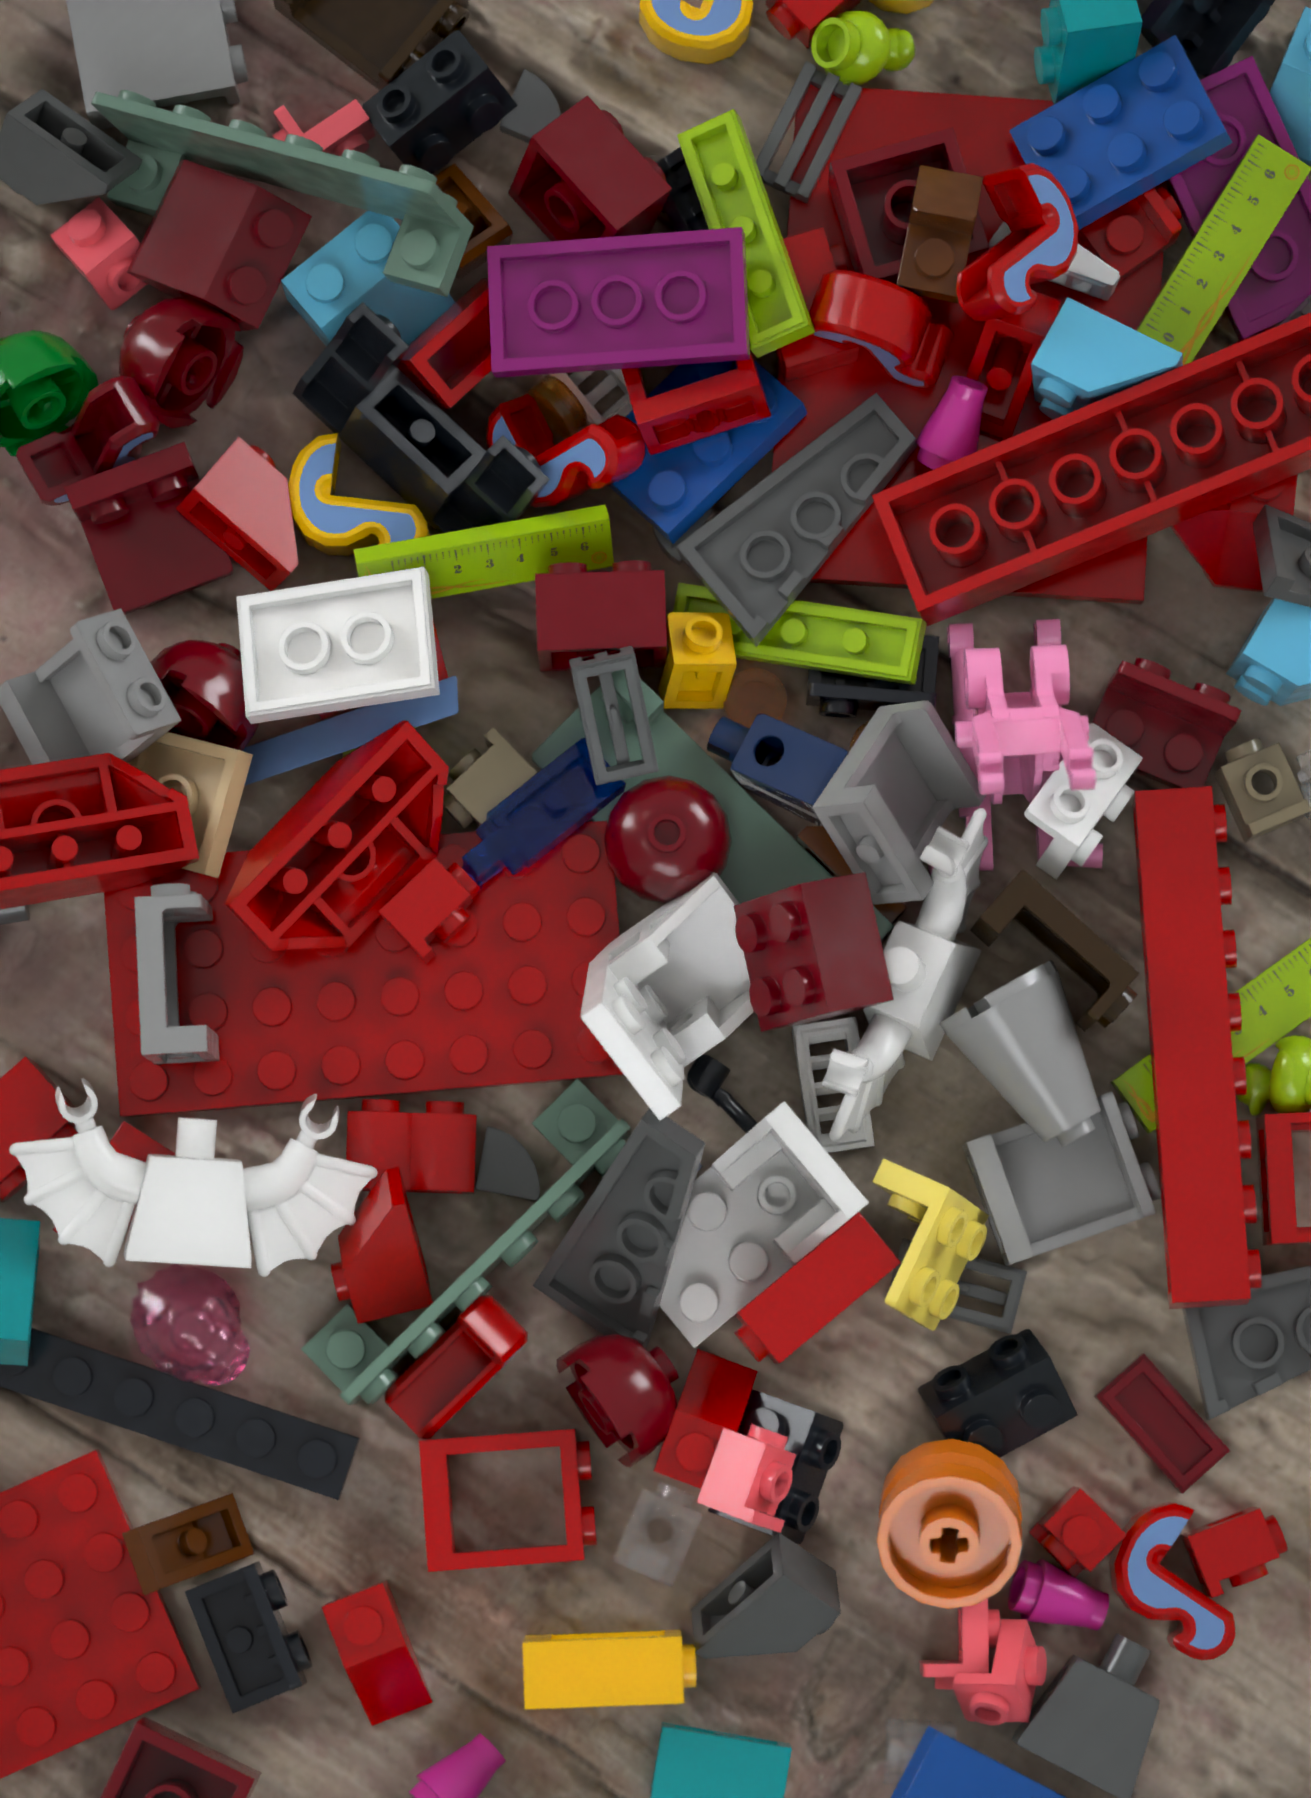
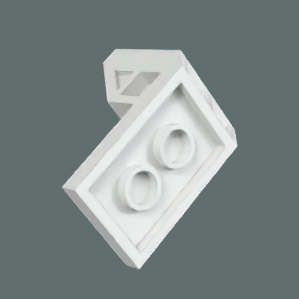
M714 872L689 892L667 902L614 939L588 966L580 1017L659 1121L681 1106L683 1080L685 1079L684 1067L726 1039L754 1012L749 998L750 980L744 952L738 945L735 935L736 916L733 906L739 904V902L718 874Z
M785 1101L720 1156L694 1182L659 1305L693 1348L697 1347L869 1203Z

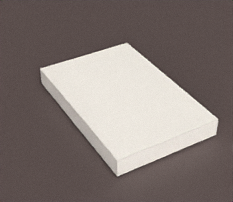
M425 567L236 597L245 714L251 724L440 695L430 581Z

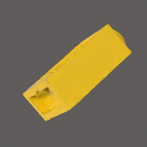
M681 1629L525 1635L522 1642L524 1709L684 1704V1688L697 1687L694 1644H682Z

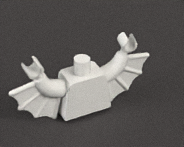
M983 808L975 810L961 838L941 826H938L930 844L925 847L920 857V860L933 867L931 878L934 884L924 899L916 923L913 924L899 920L894 926L883 951L894 1000L863 1009L869 1026L859 1044L851 1053L837 1049L832 1051L822 1086L845 1093L830 1131V1138L833 1141L840 1140L847 1130L851 1133H857L867 1113L882 1104L883 1095L890 1081L898 1070L905 1066L904 1050L932 1061L945 1032L940 1023L954 1014L981 954L980 949L955 938L957 933H963L966 930L965 921L968 908L975 890L980 885L979 866L983 851L988 844V838L983 835V824L987 815Z
M81 1078L88 1096L83 1105L75 1108L67 1106L59 1086L55 1093L60 1113L63 1118L75 1124L77 1134L67 1138L13 1143L9 1148L10 1153L16 1156L26 1173L27 1194L24 1196V1202L27 1205L34 1204L46 1212L54 1223L59 1235L58 1241L60 1244H73L88 1248L101 1258L103 1264L107 1267H112L116 1263L131 1219L124 1247V1258L126 1261L251 1268L250 1228L257 1271L260 1276L266 1277L271 1270L283 1262L292 1259L315 1260L319 1248L330 1233L346 1224L354 1225L356 1222L354 1210L359 1192L378 1174L377 1169L373 1166L319 1154L313 1149L318 1139H325L333 1134L339 1119V1106L337 1105L333 1111L332 1118L328 1122L317 1124L310 1120L308 1113L316 1101L317 1094L307 1097L302 1104L299 1116L301 1131L297 1139L290 1138L282 1154L273 1162L243 1168L240 1160L214 1158L217 1120L178 1117L175 1155L148 1154L146 1162L118 1153L109 1143L103 1126H96L93 1116L98 1107L97 1097L90 1082L84 1078Z

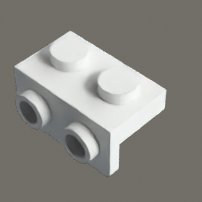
M1094 723L1089 724L1088 745L1093 748L1092 769H1095V789L1071 790L1065 764L1062 760L1059 764V770L1052 773L1024 813L1029 821L1053 837V840L1036 866L1056 880L1071 860L1082 867L1103 838V835L1096 831L1094 827L1102 816H1105L1112 822L1119 816L1135 792L1126 783L1143 759L1142 756Z

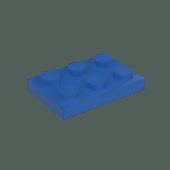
M1176 35L1009 130L1025 164L1034 163L1043 167L1060 181L1070 198L1078 223V230L1233 143Z
M736 361L678 365L648 394V397L737 369ZM756 361V367L771 416L651 456L645 444V455L640 467L628 477L608 485L672 544L808 414L804 403ZM632 410L626 416V418H628L637 425L635 415Z

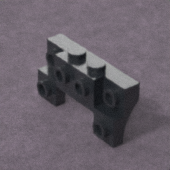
M362 302L346 317L342 326L324 351L300 378L292 394L333 433H338L339 438L408 504L416 505L425 520L440 534L517 520L534 503L550 480L541 471L537 460L524 448L515 447L504 435L487 451L476 443L397 368L409 345L401 339L398 329L388 318L375 314Z

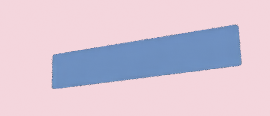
M452 676L439 681L440 695L365 706L245 747L243 751L253 755L245 785L360 747L402 720L408 721L413 728L457 714L459 712L457 677Z

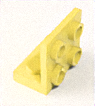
M883 1158L872 1182L891 1195L887 1203L889 1207L907 1215L908 1220L919 1225L886 1295L885 1304L919 1325L934 1331L940 1319H946L957 1303L960 1292L957 1283L968 1260H974L985 1243L987 1236L985 1223L989 1215L950 1187Z

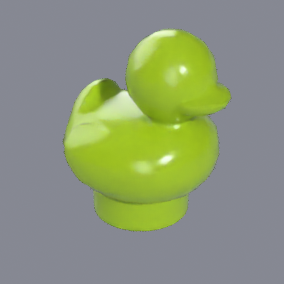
M862 10L846 11L838 14L835 18L825 19L816 28L811 42L812 55L817 64L823 67L826 74L830 72L839 76V81L849 86L851 83L859 86L871 81L882 69L887 71H901L913 61L916 49L913 37L908 31L900 28L887 29L882 20L872 13Z
M1292 1035L1278 1040L1275 1047L1279 1052L1274 1060L1272 1071L1260 1063L1245 1065L1247 1093L1246 1095H1236V1098L1249 1107L1251 1115H1259L1269 1101L1278 1113H1303L1311 1110L1310 1038Z

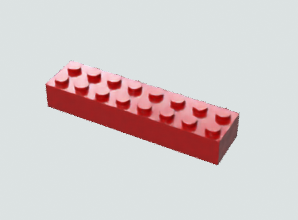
M1311 312L872 495L917 611L927 623V626L1311 469Z

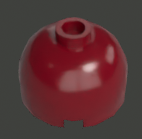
M191 298L165 299L136 316L127 326L120 349L119 374L120 376L135 378L160 423L172 429L187 427L198 421L189 414L196 411L205 399L207 405L213 409L223 399L235 380L243 358L244 346L235 341V331H242L238 323L209 305Z
M186 640L164 648L150 663L181 718V721L168 732L243 751L254 736L259 723L251 724L246 718L241 651L226 643L216 644L203 640Z
M671 775L645 779L624 792L609 813L604 834L608 864L621 885L642 900L666 904L689 892L713 872L717 873L720 877L727 866L732 843L727 814L714 794L693 780Z
M618 1334L595 1336L582 1342L557 1359L556 1367L559 1373L570 1367L576 1381L567 1386L566 1389L598 1439L606 1448L618 1442L628 1452L618 1459L620 1463L627 1467L633 1466L652 1453L665 1440L677 1408V1399L671 1383L677 1380L679 1376L674 1365L661 1348L656 1346L648 1352L634 1338Z

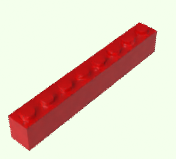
M1212 786L1135 791L1132 808L1169 1309L1247 1305L1251 1299L1250 1289L1261 1288L1262 1280L1259 1249L1247 1250L1245 1224L1256 1223L1257 1214L1254 1185H1242L1240 1159H1251L1252 1148L1249 1120L1237 1121L1236 1095H1246L1247 1082L1244 1056L1233 1057L1231 1032L1242 1030V1016L1239 993H1228L1226 968L1237 967V950L1234 929L1223 930L1221 905H1232L1229 866L1218 867L1216 843L1227 842L1225 804L1213 805Z

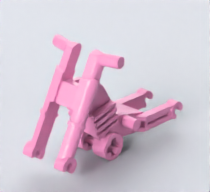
M1060 619L1036 620V623H1034L1035 646H1031L1030 692L1004 693L1000 649H974L973 623L948 624L947 627L948 655L951 658L954 712L952 725H954L955 743L978 780L980 795L986 794L980 806L958 808L959 817L965 818V827H967L976 809L983 808L987 813L983 824V835L988 838V844L983 851L979 871H993L991 802L992 805L1002 804L1003 795L1023 794L1027 801L1031 803L1052 773L1059 770V764L1062 760L1065 764L1071 790L1095 789V769H1092L1093 748L1088 745V716H1080L1078 712L1062 708V705H1068L1070 700V671L1066 644L1061 645ZM1036 826L1037 860L1039 861L1053 840V837ZM1098 843L1082 868L1102 869V843ZM1072 860L1067 865L1068 867H1080ZM928 864V870L931 876L933 867Z

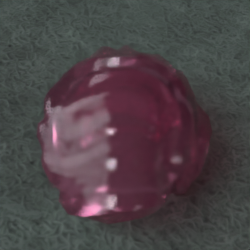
M172 1263L167 1269L157 1270L149 1280L137 1283L139 1295L133 1298L130 1322L140 1351L151 1358L159 1370L172 1374L180 1381L194 1382L200 1380L204 1385L212 1386L228 1384L240 1375L248 1362L250 1347L241 1330L240 1302L234 1290L224 1279L214 1272L205 1269L182 1267L179 1264Z

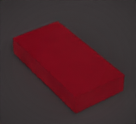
M1141 1353L1094 1395L1105 1410L1181 1494L1230 1451L1144 1353Z

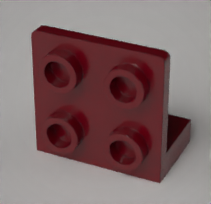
M185 442L64 486L71 507L83 527L113 610L121 608L124 615L225 578L234 572L229 555L176 510V507L200 481Z
M1136 658L1134 664L1121 661L1107 684L1091 723L1096 724L1143 757L1135 769V773L1171 788L1204 787L1222 741L1237 723L1242 710L1229 705L1231 696L1218 688L1203 683H1195L1194 688L1191 689L1170 680L1172 672L1156 662L1144 658Z

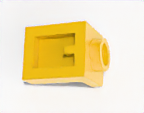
M706 612L669 613L666 620L669 652L658 687L659 697L664 701V709H723L737 666L729 615L726 613Z

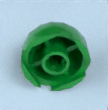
M36 330L0 338V447H5L10 456L16 457L18 447L52 432L58 433L69 428L65 424L78 415L89 391L99 385L97 375L85 358L63 338L49 332Z

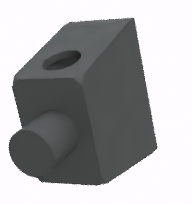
M1116 1633L1100 1667L1073 1654L1031 1709L1029 1723H1021L1011 1740L1028 1751L1118 1798H1131L1160 1703L1159 1699L1134 1686L1151 1651Z

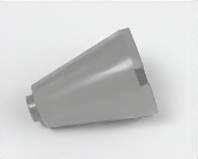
M1052 960L1010 981L984 996V998L974 1003L972 1007L968 1009L965 1007L940 1023L949 1039L1044 1142L1057 1137L1061 1146L1064 1147L1096 1129L1090 1117L1100 1112L1101 1109L1062 981Z

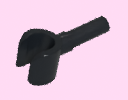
M701 1055L695 1060L687 1074L689 1087L700 1095L712 1100L745 1133L749 1132L758 1123L730 1093L720 1088L731 1070L708 1055Z

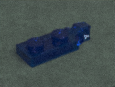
M581 738L487 813V820L476 830V834L482 841L462 857L464 862L461 868L479 887L502 871L505 866L513 875L523 870L525 866L529 868L625 791L626 783L623 780L596 786L586 739ZM604 760L605 767H610V765Z

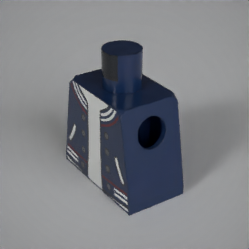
M759 713L755 717L750 728L725 716L721 717L715 725L707 744V751L732 762L730 770L741 787L817 826L823 825L812 807L849 753L841 747L763 713ZM782 756L776 764L766 766L771 759Z

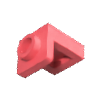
M354 99L305 133L301 131L284 105L273 111L280 128L278 132L272 135L273 139L285 141L288 134L298 135L319 144L323 148L322 152L341 156L345 149L365 153L369 148L367 141L376 136L372 123L369 121L370 118L357 99Z
M100 197L96 198L50 235L61 252L90 282L110 310L120 307L147 285V283L127 273L140 246V242Z
M988 1598L977 1605L957 1608L958 1660H920V1674L923 1677H934L935 1689L953 1690L952 1686L956 1673H989V1649H996L1000 1630L999 1609H988Z
M1027 1619L1001 1620L991 1673L955 1674L952 1687L966 1720L992 1726L1005 1722L1029 1723L1036 1686H1042L1046 1679L1047 1659L1044 1647L1036 1645Z

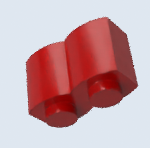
M362 1099L361 1111H347L346 1160L373 1166L377 1169L378 1174L361 1191L370 1192L386 1169L399 1166L406 1192L475 1194L477 1115L464 1114V1102L426 1101V1113L400 1112L399 1100Z

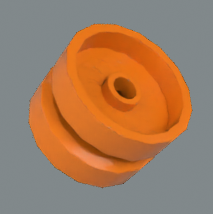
M956 1439L926 1442L899 1458L884 1480L879 1502V1523L877 1527V1545L881 1565L895 1586L922 1604L946 1609L977 1605L998 1593L1016 1571L1022 1547V1503L1018 1482L1004 1461L979 1444Z

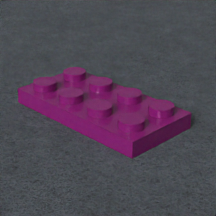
M1253 55L1201 79L1233 143L1166 180L1192 238L1258 134L1299 159ZM1308 177L1304 180L1225 308L1240 341L1284 321L1311 294V183Z
M742 227L487 246L491 369L496 378L750 360L745 233Z

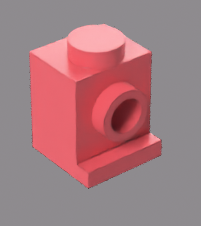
M751 1424L747 1436L723 1428L697 1503L781 1533L785 1520L775 1517L779 1502L786 1497L790 1490L793 1478L792 1466L797 1455L784 1450L789 1437Z

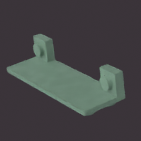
M120 90L118 97L95 92L91 105L129 139L126 148L142 159L141 165L136 172L108 192L107 198L116 206L154 216L180 161L185 159L215 170L402 220L383 274L391 282L448 297L474 226L456 207L458 201L439 189L436 185L437 178L431 173L411 165H401L398 172L379 167L380 163L374 158L349 149L343 150L341 156L322 152L323 148L319 144L298 135L288 134L285 141L266 137L267 133L261 128L242 120L232 119L229 126L210 122L211 118L205 113L185 105H175L173 112L155 107L156 104L149 98L129 90Z
M624 669L612 672L630 762L641 760L642 756ZM641 678L640 682L659 772L596 786L579 707L532 753V761L593 821L608 820L610 811L622 794L645 779L671 775L693 780L714 794L727 814L732 839L727 866L720 875V878L739 904L800 883L834 878L664 712V701ZM600 685L590 696L605 767L617 765ZM873 906L882 943L891 934L894 925Z
M578 1078L532 1122V1125L556 1148L572 1167L390 1346L367 1322L358 1324L354 1309L349 1304H346L301 1348L342 1391L339 1396L348 1405H356L361 1399L368 1405H373L399 1378L393 1368L409 1352L415 1359H419L446 1332L439 1323L456 1306L463 1312L481 1295H486L493 1286L485 1278L503 1260L511 1268L521 1261L539 1242L532 1232L549 1215L559 1223L585 1197L584 1192L579 1186L595 1170L604 1177L625 1145V1140L631 1135V1127L622 1118L618 1120Z

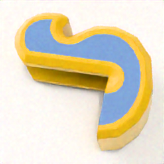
M640 0L639 23L649 41L655 47L680 61L711 64L733 56L748 39L753 16L752 0H703L700 8L691 6L682 0Z
M338 433L317 436L298 454L292 465L288 489L294 524L308 545L328 555L349 556L354 554L353 549L369 547L372 544L380 545L430 536L427 522L421 511L414 504L335 496L341 454V441Z

